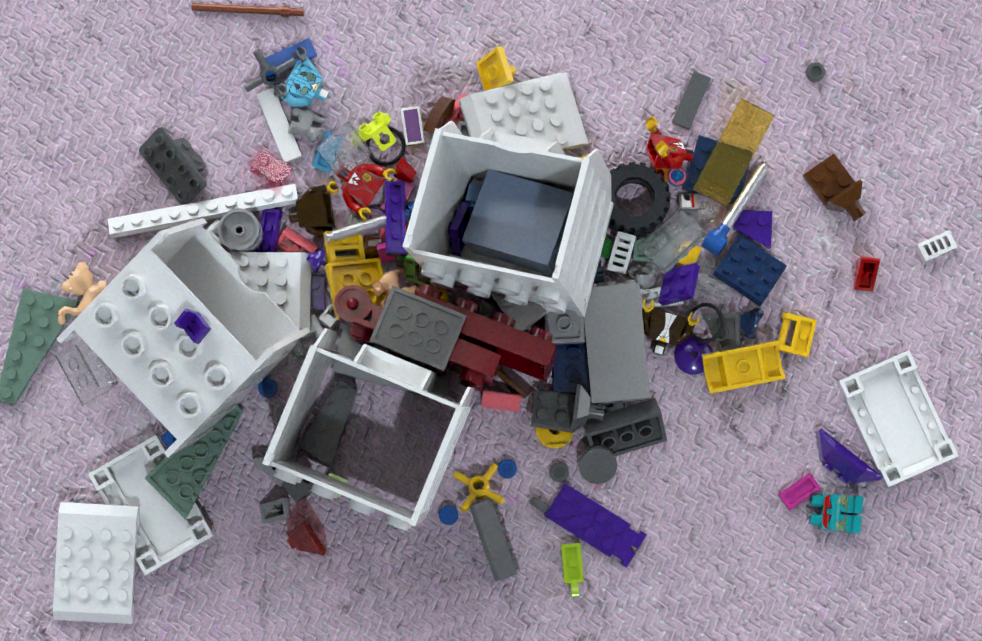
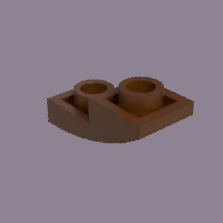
M441 96L432 108L423 130L434 134L435 128H441L444 118H451L456 100Z

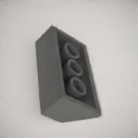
M655 398L604 413L603 421L587 419L586 424L583 425L589 448L595 446L606 447L615 456L667 441L662 413Z
M492 500L469 506L495 582L516 575V570L520 568L517 559H512L510 551H513L510 540H506L503 534L507 531L504 522H499L497 515L500 514L497 503L493 504Z

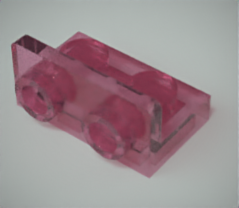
M262 147L253 160H249L247 163L251 173L257 177L259 175L266 178L265 182L272 187L275 185L278 187L282 186L293 171L292 167Z

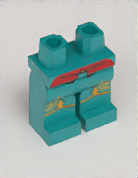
M827 493L811 496L810 506L820 507L819 515H809V524L817 526L818 529L860 534L862 516L843 515L841 513L862 514L864 496Z

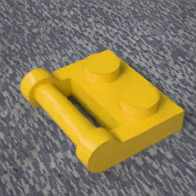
M331 231L323 233L327 263L365 259L361 234L337 242L330 241L328 244L325 240V233L330 234ZM355 250L356 255L350 256L335 255V251Z
M783 312L781 317L783 321L778 338L779 352L808 358L817 320ZM790 321H794L796 324L791 345L786 346L785 342Z

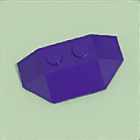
M822 428L816 432L819 459L823 462L822 466L830 472L832 470L838 474L837 478L845 484L879 481L883 478V476Z

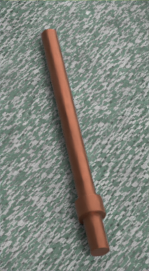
M192 3V11L281 15V17L287 18L289 16H304L305 14L304 9L290 8V6L277 8Z

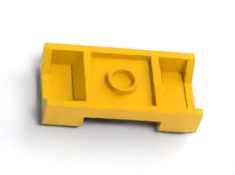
M778 340L701 355L709 394L786 379L781 364Z

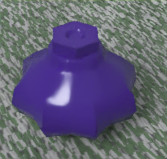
M321 249L315 253L309 252L306 260L310 263L313 272H318L321 264L324 266L327 264V262L323 261L326 255L325 250Z

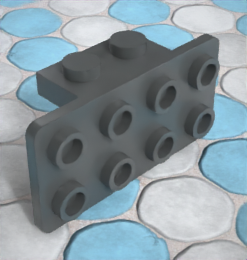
M159 127L139 148L140 154L181 205L189 204L207 186V181L200 174L207 166L203 162L202 157L194 151L190 142L184 137L173 140L164 127Z

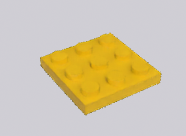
M380 258L334 262L325 265L333 306L335 296L339 290L345 286L356 285L367 291L372 304L382 307L381 302L386 298L385 294L376 295L372 287L383 276ZM335 311L336 320L339 321L340 319L338 318Z

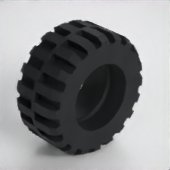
M629 162L628 165L623 163L618 165V168H613L609 171L611 174V202L614 203L608 225L611 231L614 229L617 232L620 231L642 237L646 233L654 232L662 224L670 208L671 192L668 190V182L663 180L664 176L661 172L659 174L656 172V168H653V166L650 168L646 167V163L640 162V165L635 164V162ZM633 183L646 187L652 198L650 209L641 216H629L623 213L616 204V194L622 186Z

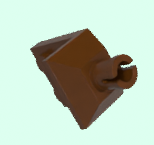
M832 154L803 174V178L827 210L838 212L846 210L854 222L866 214V211L863 210L858 202L861 198L863 182L861 179L855 182L835 154Z

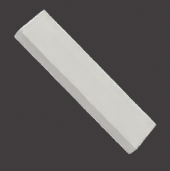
M270 88L256 94L284 163L286 164L301 158L302 155L293 133L288 134L289 123L278 97L274 96V89Z

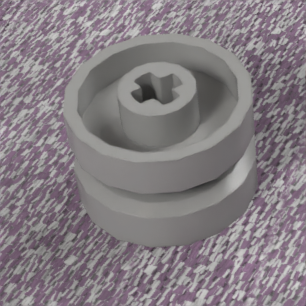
M238 208L230 210L222 216L217 230L219 239L231 252L255 251L260 246L264 234L262 225L254 214L246 209Z

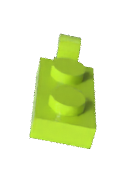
M562 544L564 584H570L571 597H579L578 583L584 582L581 544Z

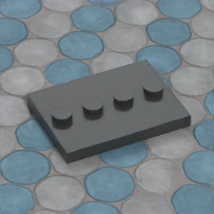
M392 286L370 342L444 372L467 315Z

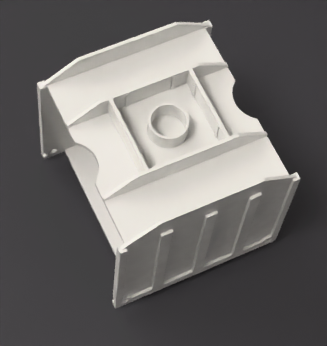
M450 121L439 129L435 128L403 248L422 267L421 274L431 278L430 284L435 287L452 290L455 285L468 288V293L479 297L489 298L492 293L505 296L504 300L513 304L526 306L528 301L543 304L542 308L550 312L564 314L567 309L575 311L578 316L585 317L614 205L611 202V174L598 149H594L582 159L565 155L558 141L552 143L495 132L490 128L482 133L479 138L462 135L455 123ZM488 169L574 193L552 278L449 257V254L453 255L452 247H450L451 236L448 234V227L450 222L453 223L456 209H459L462 202H466L469 184L472 183L473 178L485 180Z
M203 218L159 231L57 338V341L61 344L64 341L80 336L177 440L164 452L167 457L172 456L210 433L214 429L213 426L228 412L232 411L288 355L296 344L311 332L307 327L300 330L266 293L255 292L244 284L240 276V265L204 229L203 226L207 222ZM185 309L200 313L211 328L200 344L193 343L185 330L176 327L174 324Z
M325 328L314 346L310 345L262 464L276 467L273 476L294 485L301 483L302 479L312 482L311 492L324 498L333 500V498H338L339 494L351 498L348 507L366 515L374 514L375 509L387 513L386 523L408 531V528L417 526L427 517L471 407L469 405L475 388L467 387L460 403L432 392L437 376L436 372L366 344L362 346L355 359L334 352L337 332ZM332 358L456 408L414 511L290 460Z

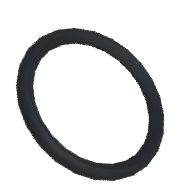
M392 127L388 128L399 136L402 143L401 152L394 160L384 162L376 159L370 151V141L372 138L366 141L367 154L377 164L392 165L398 162L404 155L406 149L405 139L398 130Z
M701 303L696 305L690 312L693 311L694 314L701 307H711L719 314L720 327L718 332L709 339L698 338L693 332L690 336L700 343H709L717 339L722 333L724 317L716 305Z

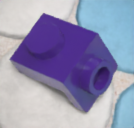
M185 309L174 322L175 326L184 329L193 343L200 344L211 330L200 313Z

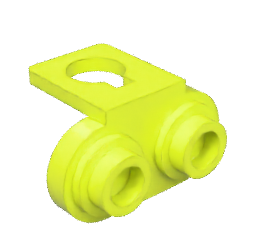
M378 112L373 116L374 120L372 122L362 124L358 128V137L361 141L372 138L379 149L385 151L397 140L387 127L391 121L389 114ZM381 132L389 135V141L386 144L380 143L379 134Z

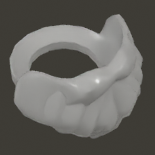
M650 262L644 267H631L628 271V276L635 280L636 283L639 282L644 289H650L656 283V269ZM633 272H642V273H644L645 275L640 274V275H638L637 277H634V276L632 275V273H633Z

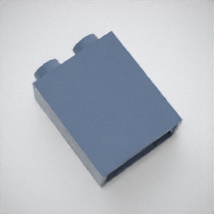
M488 169L462 241L473 253L553 275L574 193Z

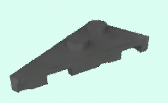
M740 313L723 314L724 328L720 336L715 339L720 352L741 348ZM702 314V318L706 321L713 337L720 327L719 314Z

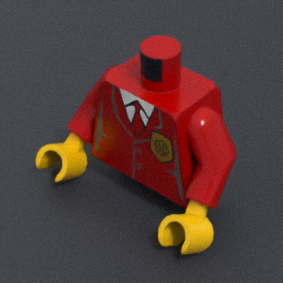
M653 116L646 120V128L648 131H651L646 151L653 168L680 169L684 160L692 161L693 150L685 149L680 139L662 135L660 130L655 128L658 126V122Z
M375 164L354 166L351 171L342 166L337 176L344 180L340 189L343 191L342 197L346 206L356 214H360L363 221H367V218L363 215L369 213L372 216L368 206L386 180L383 177H386L389 181H395L389 178V175L391 173L397 174L394 169L390 168L387 170Z

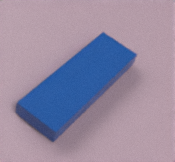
M310 38L265 57L268 65L277 67L293 58V52H298L300 55V52L297 50L298 47L306 49L307 54L305 57H308L309 60L317 57V53ZM294 59V61L297 63V61L300 62V59ZM269 71L266 73L265 78L268 79L274 76L275 73Z

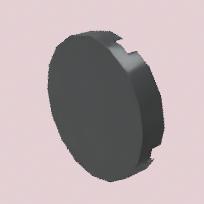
M595 446L587 449L580 456L578 462L580 474L589 483H605L616 474V457L606 447Z

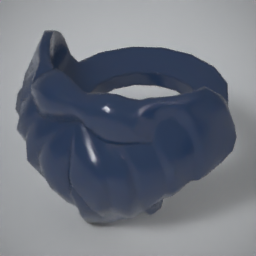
M754 308L740 315V328L747 338H756V328L764 315L760 308Z

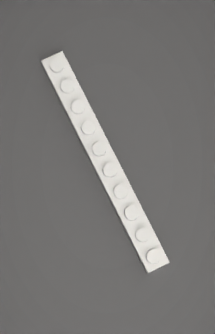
M296 184L108 219L109 234L112 239L175 227L203 218L205 221L222 218L228 211L237 208L254 212L296 204L298 200Z

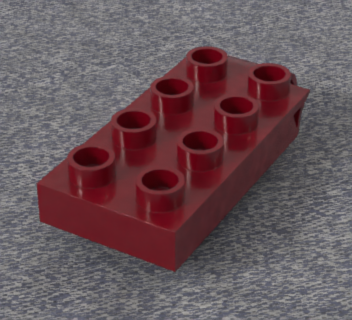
M421 284L419 290H415V295L467 315L458 338L500 354L501 365L547 382L555 363L557 344L551 342L553 337L551 333L537 327H531L529 333L515 329L516 321L513 318L497 312L493 314L492 319L477 314L479 306L465 299L457 298L455 305L440 300L442 292L429 285Z
M356 285L345 286L335 296L334 307L336 314L344 325L351 328L349 335L352 336V341L360 345L366 344L373 347L374 343L370 342V338L383 307L372 304L370 295L362 287ZM458 338L444 372L426 364H423V368L436 372L437 376L445 377L447 370L460 374L459 383L461 385L475 388V391L481 392L484 384L490 387L493 386L501 366V355ZM386 349L388 350L387 353L397 356L406 361L410 360V358Z

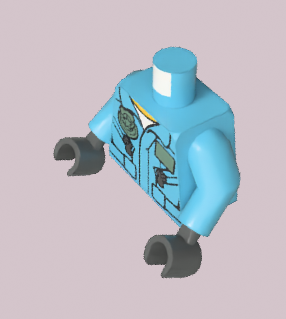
M298 47L297 50L300 52V55L298 52H293L292 56L294 59H300V62L297 61L286 84L280 83L276 85V88L279 90L274 91V96H281V99L291 107H309L315 98L325 102L329 91L321 88L323 78L309 58L305 57L307 54L306 49Z

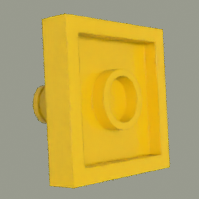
M497 46L476 62L484 91L507 86L514 81L513 76L516 74V69L514 66H509L503 46Z

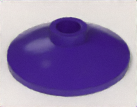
M689 337L675 348L674 359L676 365L687 374H700L704 372L701 355L712 353V349L708 343H700ZM692 351L697 352L698 356L696 358L691 357Z

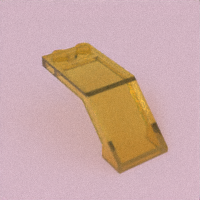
M740 98L693 190L727 207L775 115Z

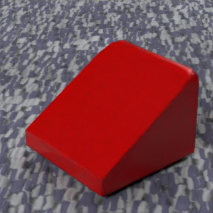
M401 157L395 169L397 174L394 173L393 177L412 183L417 172Z

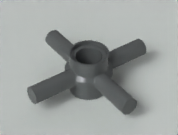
M260 49L255 50L253 54L262 69L260 77L244 85L246 92L253 90L263 83L272 86L274 91L279 90L276 88V85L279 84L280 74L295 66L296 62L291 58L277 67L268 65ZM273 71L275 73L273 78H265L267 72Z

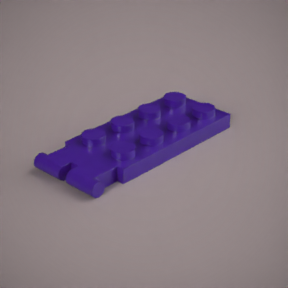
M566 483L545 514L546 518L608 557L616 556L622 560L620 564L626 568L636 554L630 550V547L633 546L639 549L647 536L642 531L639 534L629 528L630 523Z

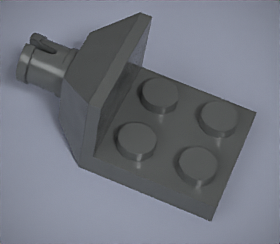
M577 384L574 395L536 389L531 426L573 433L585 425L587 419L603 421L605 406L590 403V396L580 384Z

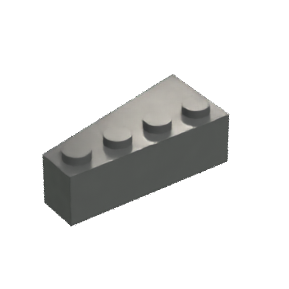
M340 380L298 444L301 449L330 468L333 466L358 392Z

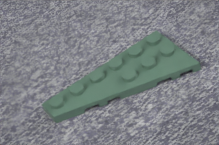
M23 289L0 378V402L16 405L28 386V382L38 370V366L45 359L65 325L58 323V311L64 306L77 308L80 301ZM65 314L66 322L70 319L71 314Z
M238 405L213 426L214 429L210 433L172 456L166 457L145 477V480L185 520L243 414V410Z

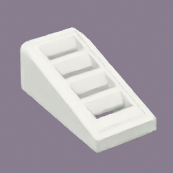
M949 230L915 246L923 264L957 248ZM943 237H947L951 245L950 247H947ZM937 240H940L944 248L943 250H941ZM931 243L935 245L938 252H934ZM926 245H927V247H928V249H929V251H930V253H931L930 256L928 255V253H927V251H926V249H925V247H924V246H926Z
M620 231L617 232L607 270L623 275L626 274L636 236ZM619 239L629 241L630 245L619 242ZM617 246L628 249V252L618 250ZM615 254L624 256L626 259L617 258ZM613 261L624 264V267L612 265Z

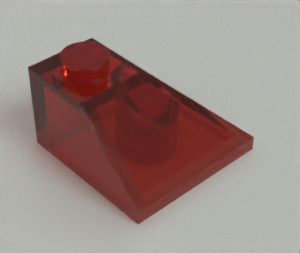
M304 520L287 533L289 536L287 542L292 549L296 548L298 551L321 556L329 555L308 521Z

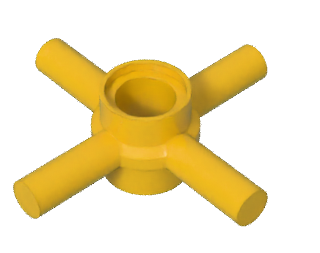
M495 463L490 465L483 476L469 478L459 471L454 473L453 477L469 486L470 494L459 508L462 512L466 513L475 499L482 500L488 497L500 505L504 503L505 498L490 490L488 483L498 469ZM477 486H483L479 490L475 489Z

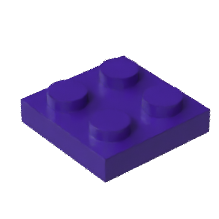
M461 203L459 209L455 211L453 223L450 222L448 227V234L451 236L450 247H452L453 255L461 256L465 247L462 238L471 217L469 203Z
M695 262L665 270L658 302L664 306L693 299L700 266Z

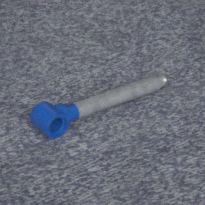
M761 161L762 165L757 167L719 227L708 233L701 247L717 257L719 256L728 241L726 235L768 173L767 169L771 168L769 163Z
M415 201L406 206L405 221H410ZM385 215L333 230L330 234L325 233V240L329 244L330 241L337 242L384 228Z

